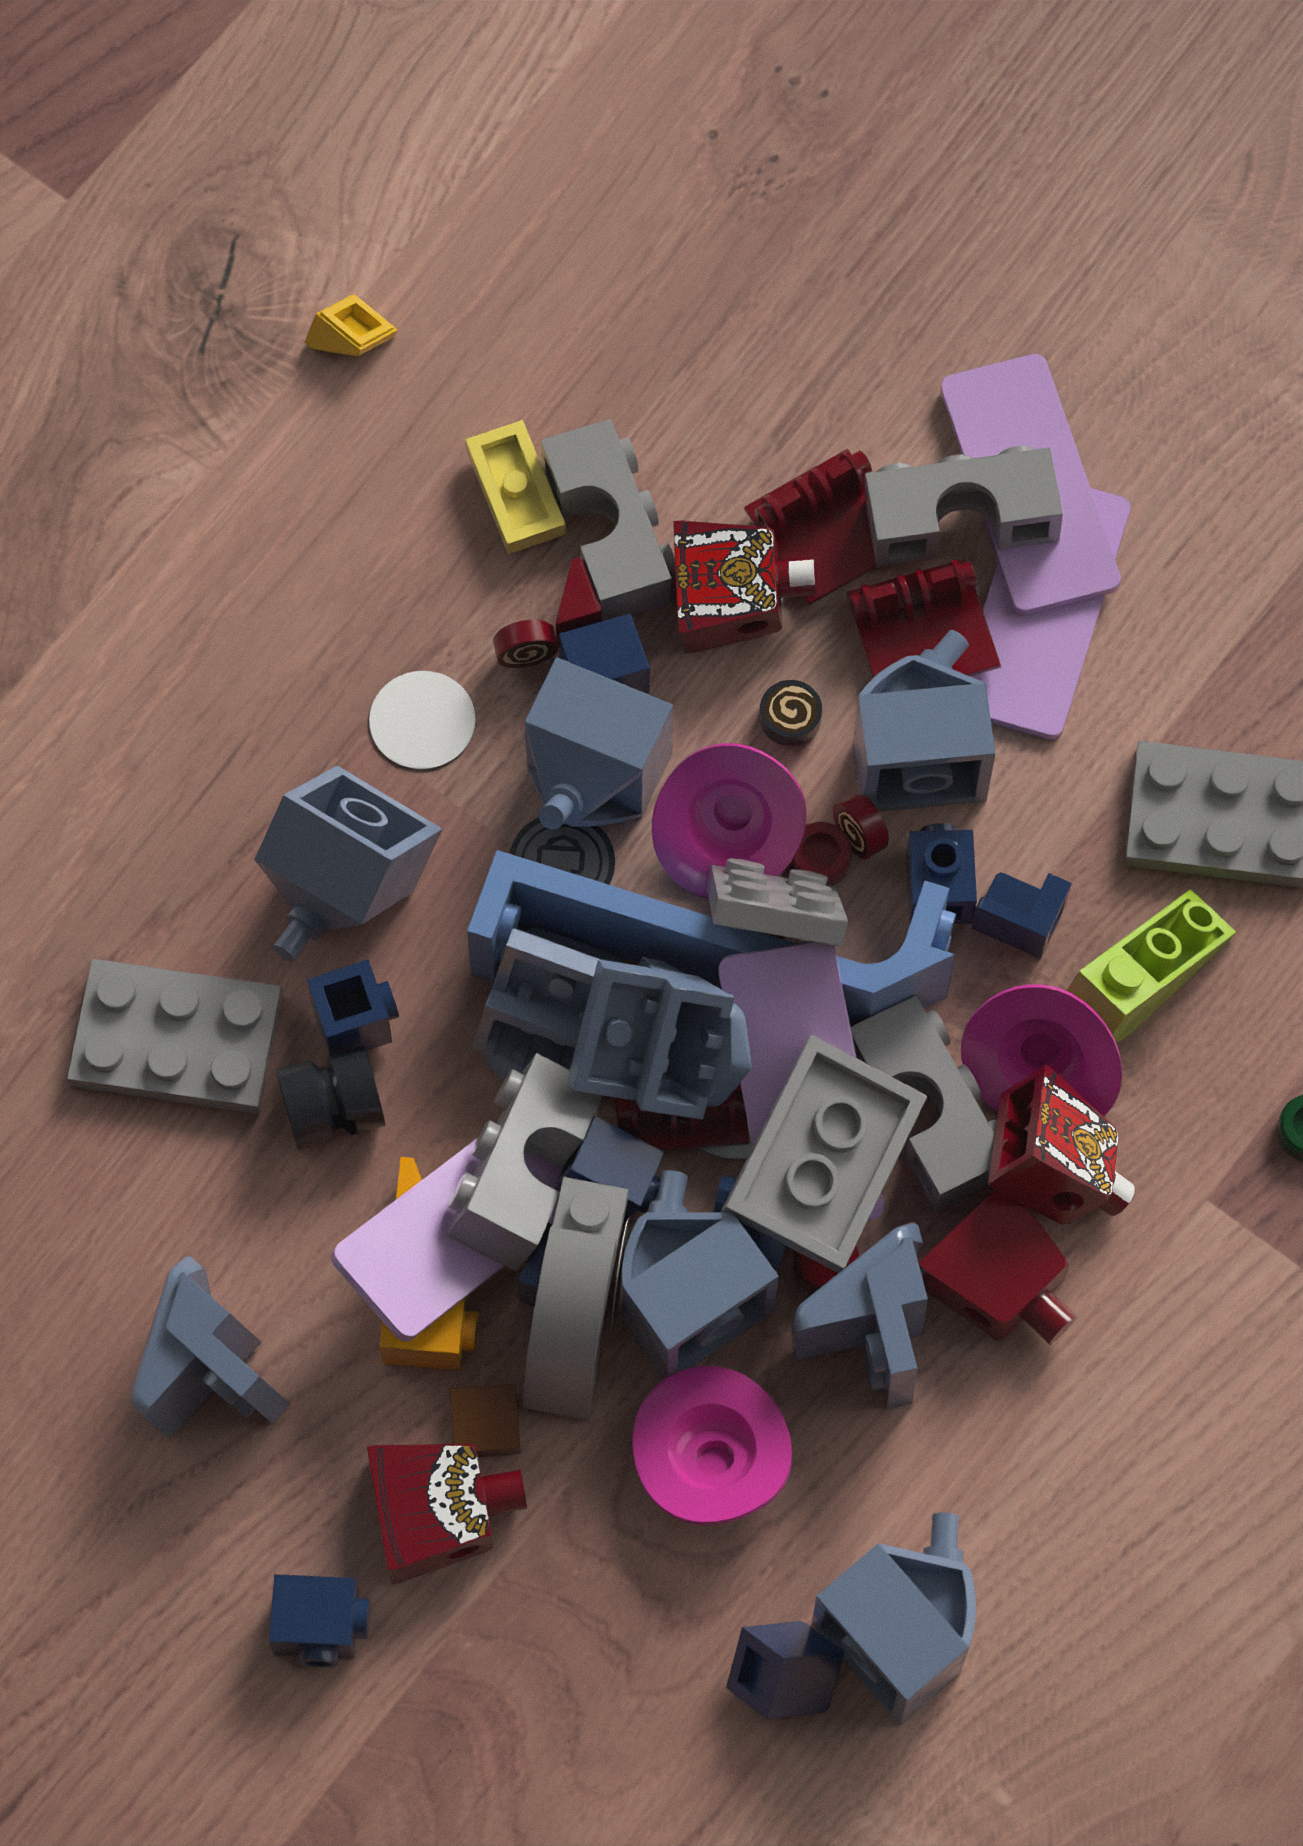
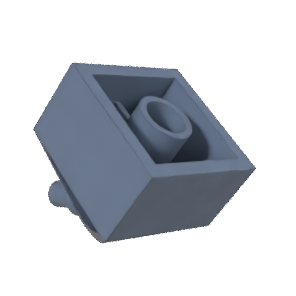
M949 630L933 650L925 649L920 656H906L878 673L858 695L853 750L859 794L868 798L879 812L987 801L996 752L986 683L953 670V664L969 647L967 640L954 630Z
M556 657L525 720L527 771L543 806L539 813L542 825L548 829H557L562 824L572 827H591L642 818L672 755L673 704Z
M338 765L284 794L254 859L292 909L287 916L289 925L273 945L274 951L285 960L293 962L310 939L318 940L324 931L362 925L413 893L443 829Z
M671 1170L662 1172L657 1201L650 1202L648 1213L638 1218L629 1236L622 1265L623 1322L663 1379L679 1371L694 1367L773 1314L776 1307L779 1278L733 1212L688 1213V1209L683 1206L688 1176Z
M943 1512L932 1514L930 1546L923 1548V1553L878 1543L816 1595L811 1624L821 1635L845 1651L842 1660L899 1726L960 1675L972 1640L976 1616L975 1588L971 1570L963 1562L964 1551L957 1548L959 1516L956 1514Z

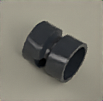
M364 1045L329 1054L326 1065L318 1067L311 1060L276 1069L298 1150L332 1141L336 1129L344 1128L349 1134L354 1135L386 1126L379 1094Z

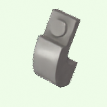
M563 1177L553 1226H550L534 1307L524 1377V1409L588 1421L600 1365L605 1311L628 1202V1189Z

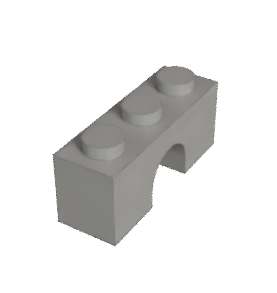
M612 419L542 439V468L563 519L582 513H596L609 519L615 526L613 532L606 538L580 546L581 560H585L602 608V621L629 613L634 616L670 605L671 581L676 580L675 557L668 543L659 545L652 527L659 525L657 511L648 490L639 492L632 474L638 473L639 468L630 439L626 437L619 440Z
M1014 446L1003 450L998 455L977 458L963 454L952 455L943 458L935 464L914 467L904 463H894L883 466L876 472L865 474L864 501L876 567L936 559L938 557L939 521L945 515L963 509L976 511L989 519L995 529L998 549L1060 541L1063 511L1050 447L1033 450V448L1028 446Z
M917 995L851 1026L850 1029L857 1059L927 1095V1099L937 1110L938 1121L926 1131L909 1138L906 1152V1160L935 1212L938 1213L990 1187L988 1179L997 1120L993 1119L989 1122L986 1120L976 1102L981 1099V1093L974 1076L965 1064L957 1067L945 1046L950 1044V1038L937 1012L931 1010L926 1013Z
M538 1053L535 1054L522 1073L511 1069L506 1076L494 1101V1104L503 1108L497 1124L488 1120L471 1152V1155L480 1159L474 1175L467 1172L463 1174L447 1206L457 1212L447 1233L448 1237L516 1272L538 1246L560 1194L559 1191L543 1184L530 1173L525 1164L524 1155H537L562 1167L584 1140L603 1096L573 1091L568 1083L570 1070Z

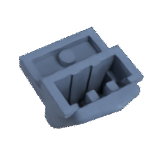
M530 927L525 932L513 928L471 1049L483 1053L486 1064L503 1082L511 1069L522 1073L536 1053L570 1070L598 959L627 964L626 961L612 953L539 927Z
M642 957L639 966L598 959L568 1083L573 1091L635 1100L640 1110L703 1120L706 1107H716L725 1102L752 1069L745 1014L734 1003L735 997L733 994L726 993L699 976L685 974L663 960Z
M908 1223L893 1229L804 1300L797 1308L791 1325L792 1347L796 1359L811 1358L865 1345L867 1352H863V1362L871 1391L882 1389L887 1409L913 1403L917 1365L910 1338L923 1334L927 1306V1295L916 1256L923 1245L917 1224Z
M191 1256L184 1257L167 1274L132 1387L131 1400L133 1407L140 1416L167 1437L175 1434L213 1391L245 1418L248 1419L257 1410L271 1423H274L290 1403L244 1362L260 1345L261 1341L211 1297L206 1270Z

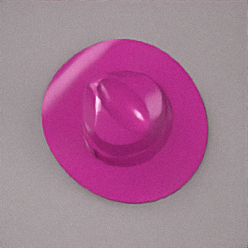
M721 743L699 749L687 756L675 767L659 792L652 816V840L657 858L666 873L684 889L708 898L706 889L711 865L726 867L727 859L730 858L760 863L765 866L763 874L779 876L792 861L805 832L807 808L804 794L799 783L784 765L758 749L737 743Z
M1028 984L1001 991L989 998L974 1012L962 1034L960 1049L962 1064H965L974 1076L981 1097L996 1112L999 1111L1002 1092L1045 1064L1059 1074L1103 1116L1111 1110L1117 1100L1122 1082V1062L1115 1039L1095 1010L1077 996L1063 989L1048 985Z
M718 1366L692 1367L679 1371L665 1378L650 1391L642 1402L635 1418L632 1433V1449L640 1481L653 1502L666 1514L679 1521L692 1525L713 1526L743 1519L772 1502L784 1488L790 1475L792 1445L782 1413L770 1395L759 1384L737 1371Z

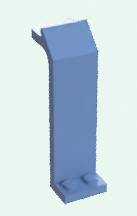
M499 850L495 853L467 929L471 975L493 982L495 981L513 928L523 931L522 928L539 927L637 964L640 963L642 957L663 960L681 972L699 976L721 990L718 969L720 962L726 956L796 944L762 932L713 924V919L710 916ZM924 881L905 941L899 951L891 958L879 963L864 964L837 956L850 1027L917 995L923 1008L947 998L955 954L948 952L952 939L950 935L956 918L955 913L946 911L950 888Z

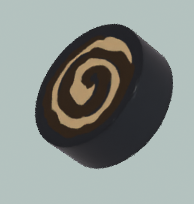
M784 680L775 683L764 693L760 702V725L764 733L774 742L786 746L800 745L812 739L820 728L822 702L818 693L810 685L798 680Z

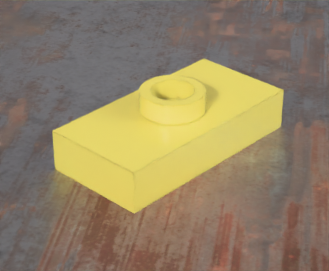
M523 420L465 439L466 452L508 554L566 535V524Z

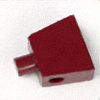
M994 1190L918 1263L927 1293L998 1341L1005 1339L1024 1320L1051 1345L1068 1330L1077 1318L1052 1293L1065 1279L1069 1267L1065 1256L1027 1206L997 1190Z

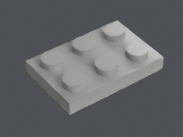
M1138 740L1124 866L1303 888V761Z
M734 858L727 859L726 867L711 865L706 890L713 924L843 947L848 919L836 886L826 885L827 876L805 870H790L789 878L763 874L765 866L760 863Z
M92 959L67 1077L70 1087L260 1114L283 995L281 986Z
M811 1034L806 1039L721 1212H733L738 1221L837 1273L841 1272L854 1250L924 1105L927 1095Z

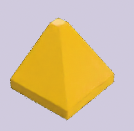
M352 294L315 314L304 343L311 349L358 357L395 337L397 329L359 297Z

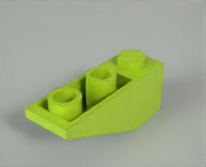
M1190 889L1082 968L1066 991L1077 996L1095 1010L1109 1028L1117 1044L1132 1033L1233 938L1236 931Z

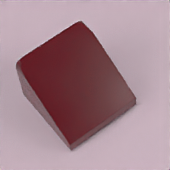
M581 557L571 559L556 619L558 648L560 633L602 622V608L585 560H581Z

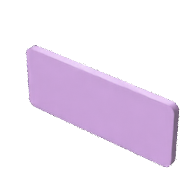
M1030 354L946 376L941 383V395L961 454L972 458L998 455L1003 450L1014 446H1028L1033 448V450L1050 447L1063 511L1060 541L998 549L995 529L989 519L982 515L1013 609L1020 615H1030L1117 591L1121 575L1046 359L1039 354Z
M1091 488L1116 560L1130 514V503L1124 497ZM997 563L983 612L1001 663V668L970 676L986 683L992 724L1048 740H1055L1062 735L1105 595L1030 615H1020L1013 609L999 564Z
M807 941L729 955L720 962L718 972L722 990L728 994H733L735 997L734 1003L742 1009L746 1018L752 1069L740 1084L752 1146H754L806 1039L811 1034L856 1058L834 945ZM882 1192L868 1221L879 1218L883 1213L884 1201Z
M476 1140L342 1240L331 1253V1261L336 1269L399 1340L410 1341L506 1267L447 1236L457 1213L447 1207L449 1200L463 1174L467 1172L474 1175L480 1159L471 1155ZM524 1155V1161L530 1173L543 1184L553 1188L563 1166L560 1167L537 1155ZM557 1203L548 1221L551 1224L554 1222Z

